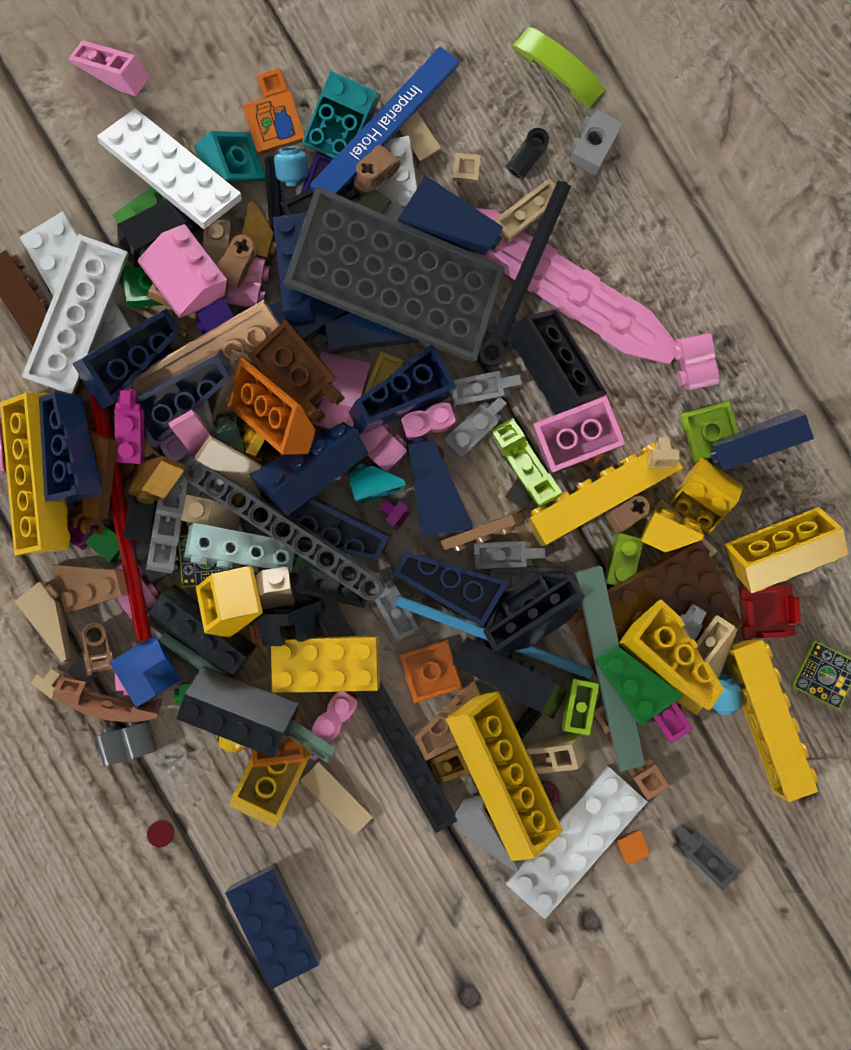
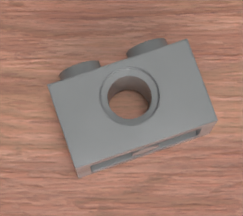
M596 109L592 117L589 115L586 117L581 127V130L584 131L580 139L576 137L569 149L572 152L570 162L597 175L623 123ZM596 138L600 144L592 145L588 139Z

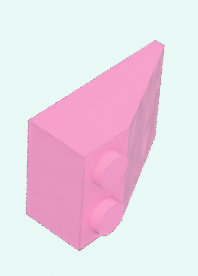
M322 351L320 359L337 377V380L332 385L341 392L345 399L339 405H336L335 403L332 404L324 396L319 408L326 417L320 423L311 420V424L314 428L328 431L344 422L355 429V424L349 411L355 401L364 394L371 363Z

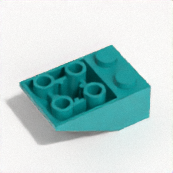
M330 70L301 144L335 158L372 119L381 94Z

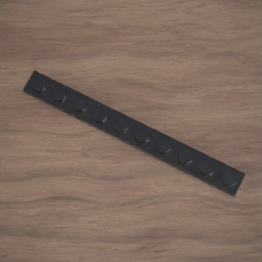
M324 598L319 600L321 601L323 611L315 614V619L325 637L355 636L337 602ZM381 680L378 691H356L435 833L457 822L454 810Z

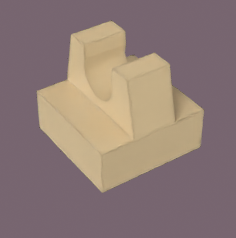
M455 153L452 181L478 183L481 155Z
M670 437L658 438L655 449H652L648 456V468H674L680 460L679 449H671Z
M59 668L51 669L47 675L45 673L36 675L31 684L49 698H56L53 696V690L60 676L64 677L65 673Z

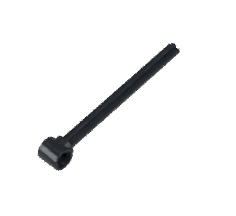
M557 181L492 335H487L480 347L478 358L480 363L487 368L497 367L505 356V350L508 346V343L505 342L508 336L507 332L512 327L571 189V185H568L565 181ZM494 348L498 352V358L489 360L485 356V350Z

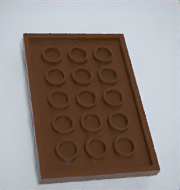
M702 540L678 548L607 590L618 642H620L631 625L659 600L664 601L679 616L681 614L685 615L692 604L706 612L701 623L703 626L695 642H697L716 615L736 628L743 625ZM581 605L573 618L567 621V625L598 680Z

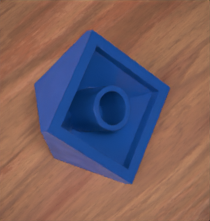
M156 635L109 662L136 707L182 680Z

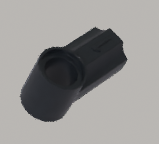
M534 128L528 132L524 142L505 166L510 174L523 181L540 156L546 152L549 143L548 133L542 128ZM534 138H539L542 140L543 145L541 147H534L530 141Z

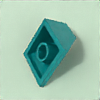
M210 131L194 145L198 159L225 181H264L266 179L250 132Z
M366 463L352 467L353 472L348 473L357 504L406 490V484L403 479L374 466L367 467Z

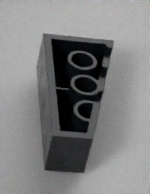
M165 199L117 224L118 245L122 250L128 252L129 256L127 259L132 267L138 268L141 266L138 263V258L161 233L183 224L187 226L191 233L201 227L168 199Z
M469 637L465 639L453 665L554 719L568 691L555 684L556 678L545 672L541 676L534 673L535 667L523 660L519 664L510 660L513 655L508 652L494 653L493 650L489 649V642L480 637H477L475 641Z

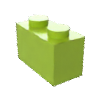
M622 533L614 534L604 574L606 585L615 586L636 574L644 543L641 541V538Z
M569 678L568 693L560 727L563 731L590 736L599 688L598 683L578 678Z

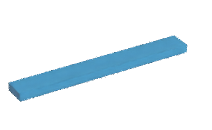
M397 596L394 605L487 640L483 632L485 628L402 596ZM534 646L515 650L588 679L591 678L593 670L589 667Z

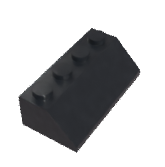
M556 309L527 315L507 332L512 346L518 351L525 367L532 374L539 390L544 394L551 410L556 415L604 397L607 394Z
M175 584L160 595L148 615L150 626L161 635L166 632L215 667L234 678L257 647L239 632L230 638L204 633L199 602Z
M202 666L184 695L176 719L275 758L283 753L300 703Z

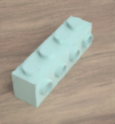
M193 523L189 526L184 557L191 558L190 562L206 565L207 561L217 563L216 567L223 569H232V566L242 568L250 566L253 567L254 574H258V570L262 571L288 566L291 573L295 552L272 537Z

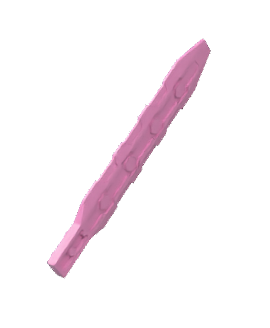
M476 208L492 220L501 215L496 210ZM523 231L509 243L502 238L496 249L490 248L485 255L467 249L466 251L505 267L503 273L515 280L533 237ZM548 244L546 245L527 289L528 292H534L557 307L560 313L571 320H577L599 334L602 340L624 354L665 364L671 363L675 357L673 347L677 344L651 310L629 296H623L600 281V278L589 270L581 269L558 254V250Z

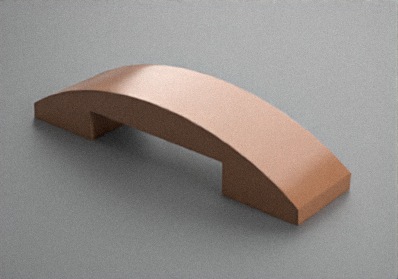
M60 676L53 690L54 697L79 712L96 718L118 722H140L155 719L158 716L163 701L161 698L153 697L136 707L131 700L86 691V682Z
M604 704L594 710V717L613 747ZM641 743L645 765L627 771L645 798L650 800L670 786Z

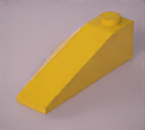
M659 600L631 625L620 640L619 645L642 665L706 710H711L724 691V688L709 663L704 662L696 649L698 645L694 639H690L683 627L685 624L681 617L664 601Z

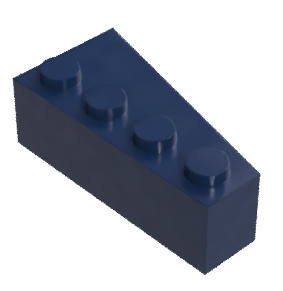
M307 212L273 217L283 312L286 320L291 324L314 321L316 298L283 285Z
M166 308L72 364L102 409L113 404L120 395V391L128 388L140 372L180 332V329Z
M430 344L424 351L410 359L407 364L397 369L387 379L357 399L351 407L349 414L361 435L400 419L410 412L419 411L448 399L456 389V385L436 347Z
M222 349L209 354L136 394V404H141V410H144V435L153 449L173 431L168 424L169 422L190 410L195 411L231 378L234 370Z
M54 392L39 397L45 502H76L103 496L82 396Z
M342 422L315 437L308 454L283 455L251 473L250 477L261 496L288 516L369 453L358 431Z
M314 496L288 515L344 553L368 559L379 560L391 537L390 534ZM281 522L279 532L283 536H288L290 534V526L285 522ZM302 537L300 544L312 545V541L308 537Z
M409 552L404 553L393 572L394 576L481 627L484 626L509 583L508 581Z

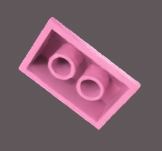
M185 224L161 233L138 258V263L179 318L200 310L225 296L227 279Z
M607 396L533 424L542 457L550 474L625 445Z

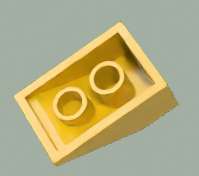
M304 748L306 760L302 762L254 768L251 757L230 799L229 807L276 829L312 752Z

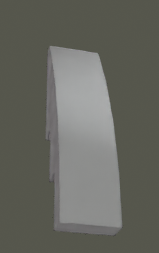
M181 474L167 496L157 501L146 570L171 574L173 572L188 481L183 477V474Z

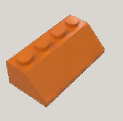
M240 359L227 406L282 455L308 454L315 429L301 405L248 361Z

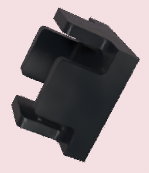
M295 601L294 605L262 609L263 613L251 621L249 625L259 626L264 646L285 645L283 626L292 625L293 631L296 632L297 641L304 642L318 634L315 614L323 611L321 601Z

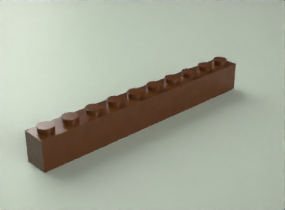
M4 250L0 253V298L33 347L49 309L50 302L45 296L40 297L36 291L39 286L31 275L27 276L23 271V268L26 266L17 254L13 256L7 250ZM80 378L74 395L82 396L88 428L91 431L97 432L89 389ZM113 402L112 405L108 406L114 440L116 407L115 402ZM118 462L121 479L126 481L132 477L134 463Z

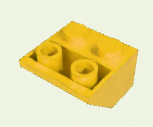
M701 457L687 474L668 504L682 517H688L700 523L701 529L710 534L737 504L744 485Z
M661 506L660 509L654 507L641 534V541L663 552H669L701 541L704 533L701 526H699L700 523L688 517H685L683 521L676 517L675 511Z
M247 566L211 574L196 586L204 633L230 638L263 613L253 567Z

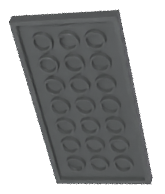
M317 186L314 190L283 285L474 362L477 360L505 267Z

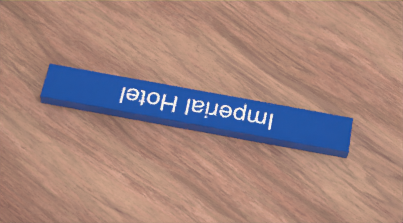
M439 47L312 181L310 189L314 191L318 186L339 195L356 177L357 163L366 157L376 146L381 144L384 147L459 66V60L442 47Z

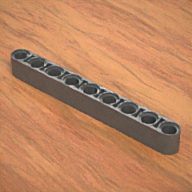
M196 459L189 460L184 464L185 469L182 474L189 483L362 598L376 600L384 592L385 583L379 575L290 516H286L248 488L196 461ZM195 464L200 465L202 468V475L199 478L194 477L192 474V468ZM218 478L224 483V489L221 493L214 489V482ZM238 493H242L246 497L244 507H239L235 502ZM260 507L265 508L268 512V519L265 522L260 521L257 517V511ZM281 522H285L290 526V534L288 536H283L279 532ZM302 537L311 539L312 548L310 551H306L301 547L300 541ZM325 551H329L334 555L335 561L332 565H327L323 562L322 555ZM346 566L355 568L357 572L355 579L345 577L344 569ZM366 582H376L379 586L378 593H369L366 590Z

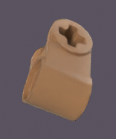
M381 144L376 146L366 157L357 163L354 187L357 191L364 194L373 192L397 172L401 161Z
M243 234L235 236L231 240L224 256L217 264L218 269L227 279V283L236 288H239L243 283L248 269L257 254L256 246L251 238ZM247 245L249 250L247 252H240L238 248L240 246L245 247Z
M641 491L603 514L616 534L622 533L654 509L655 499L651 493ZM643 501L645 506L639 508L637 504Z
M98 623L88 624L82 632L83 656L87 676L92 675V672L107 669L114 671L109 663L113 658L105 628ZM91 632H96L101 636V639L98 642H91L86 636Z

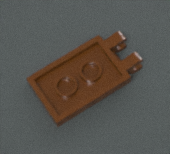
M284 320L248 355L270 381L301 405L313 422L320 423L326 417L324 412L316 406L324 396L332 404L335 403L336 405H339L345 399L341 392L332 385L337 380V377L287 320Z
M89 430L103 496L74 502L73 506L77 507V509L70 515L69 525L77 528L78 521L82 518L81 532L89 535L91 526L95 525L94 532L102 535L104 531L103 519H108L118 442Z

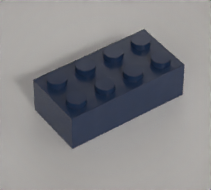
M276 863L229 886L225 892L227 899L271 990L319 966L322 956Z

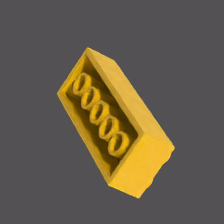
M26 392L0 402L14 556L45 554L69 549L70 533L67 528V506L65 502H45L39 397L51 393Z
M657 440L640 450L641 456L638 457L634 453L620 461L618 469L615 470L611 466L596 475L598 480L592 482L589 478L573 488L575 493L571 495L568 491L562 493L563 495L552 500V506L547 508L546 505L532 510L529 512L531 517L526 522L540 547L545 546L683 468L681 463L678 461L674 468H648V456L652 449H655V444L658 443Z
M749 638L732 644L725 661L730 675L739 684H742V708L773 794L787 802H791L818 792L816 786L818 777L814 769L809 767L807 761L809 753L805 744L799 740L797 734L800 733L799 725L795 718H791L788 709L791 708L790 700L786 693H782L779 685L782 682L780 673L777 668H773L770 660L773 657L772 651L763 640Z
M499 691L475 696L447 717V724L511 861L535 859L563 832L562 827Z

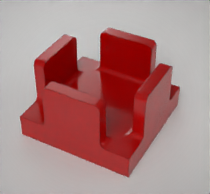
M792 584L771 585L762 591L751 593L746 587H739L740 615L743 624L741 626L742 638L796 636L795 623H801L799 597H793Z

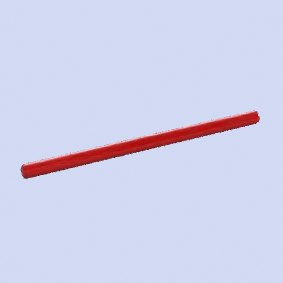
M89 391L97 433L114 440L108 406L101 409ZM115 462L110 504L136 640L141 642L149 640L152 635L134 541L123 539L127 505L119 463Z

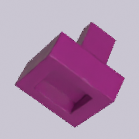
M385 500L380 507L388 515L385 522L396 531L399 530L412 512L401 501L394 506Z

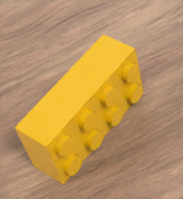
M820 507L724 544L730 570L751 593L762 591L766 587L787 581L794 576L810 572L814 568L835 562L839 558L848 555L844 529Z
M379 636L312 637L304 642H298L297 638H285V645L271 646L272 693L378 691L380 688Z

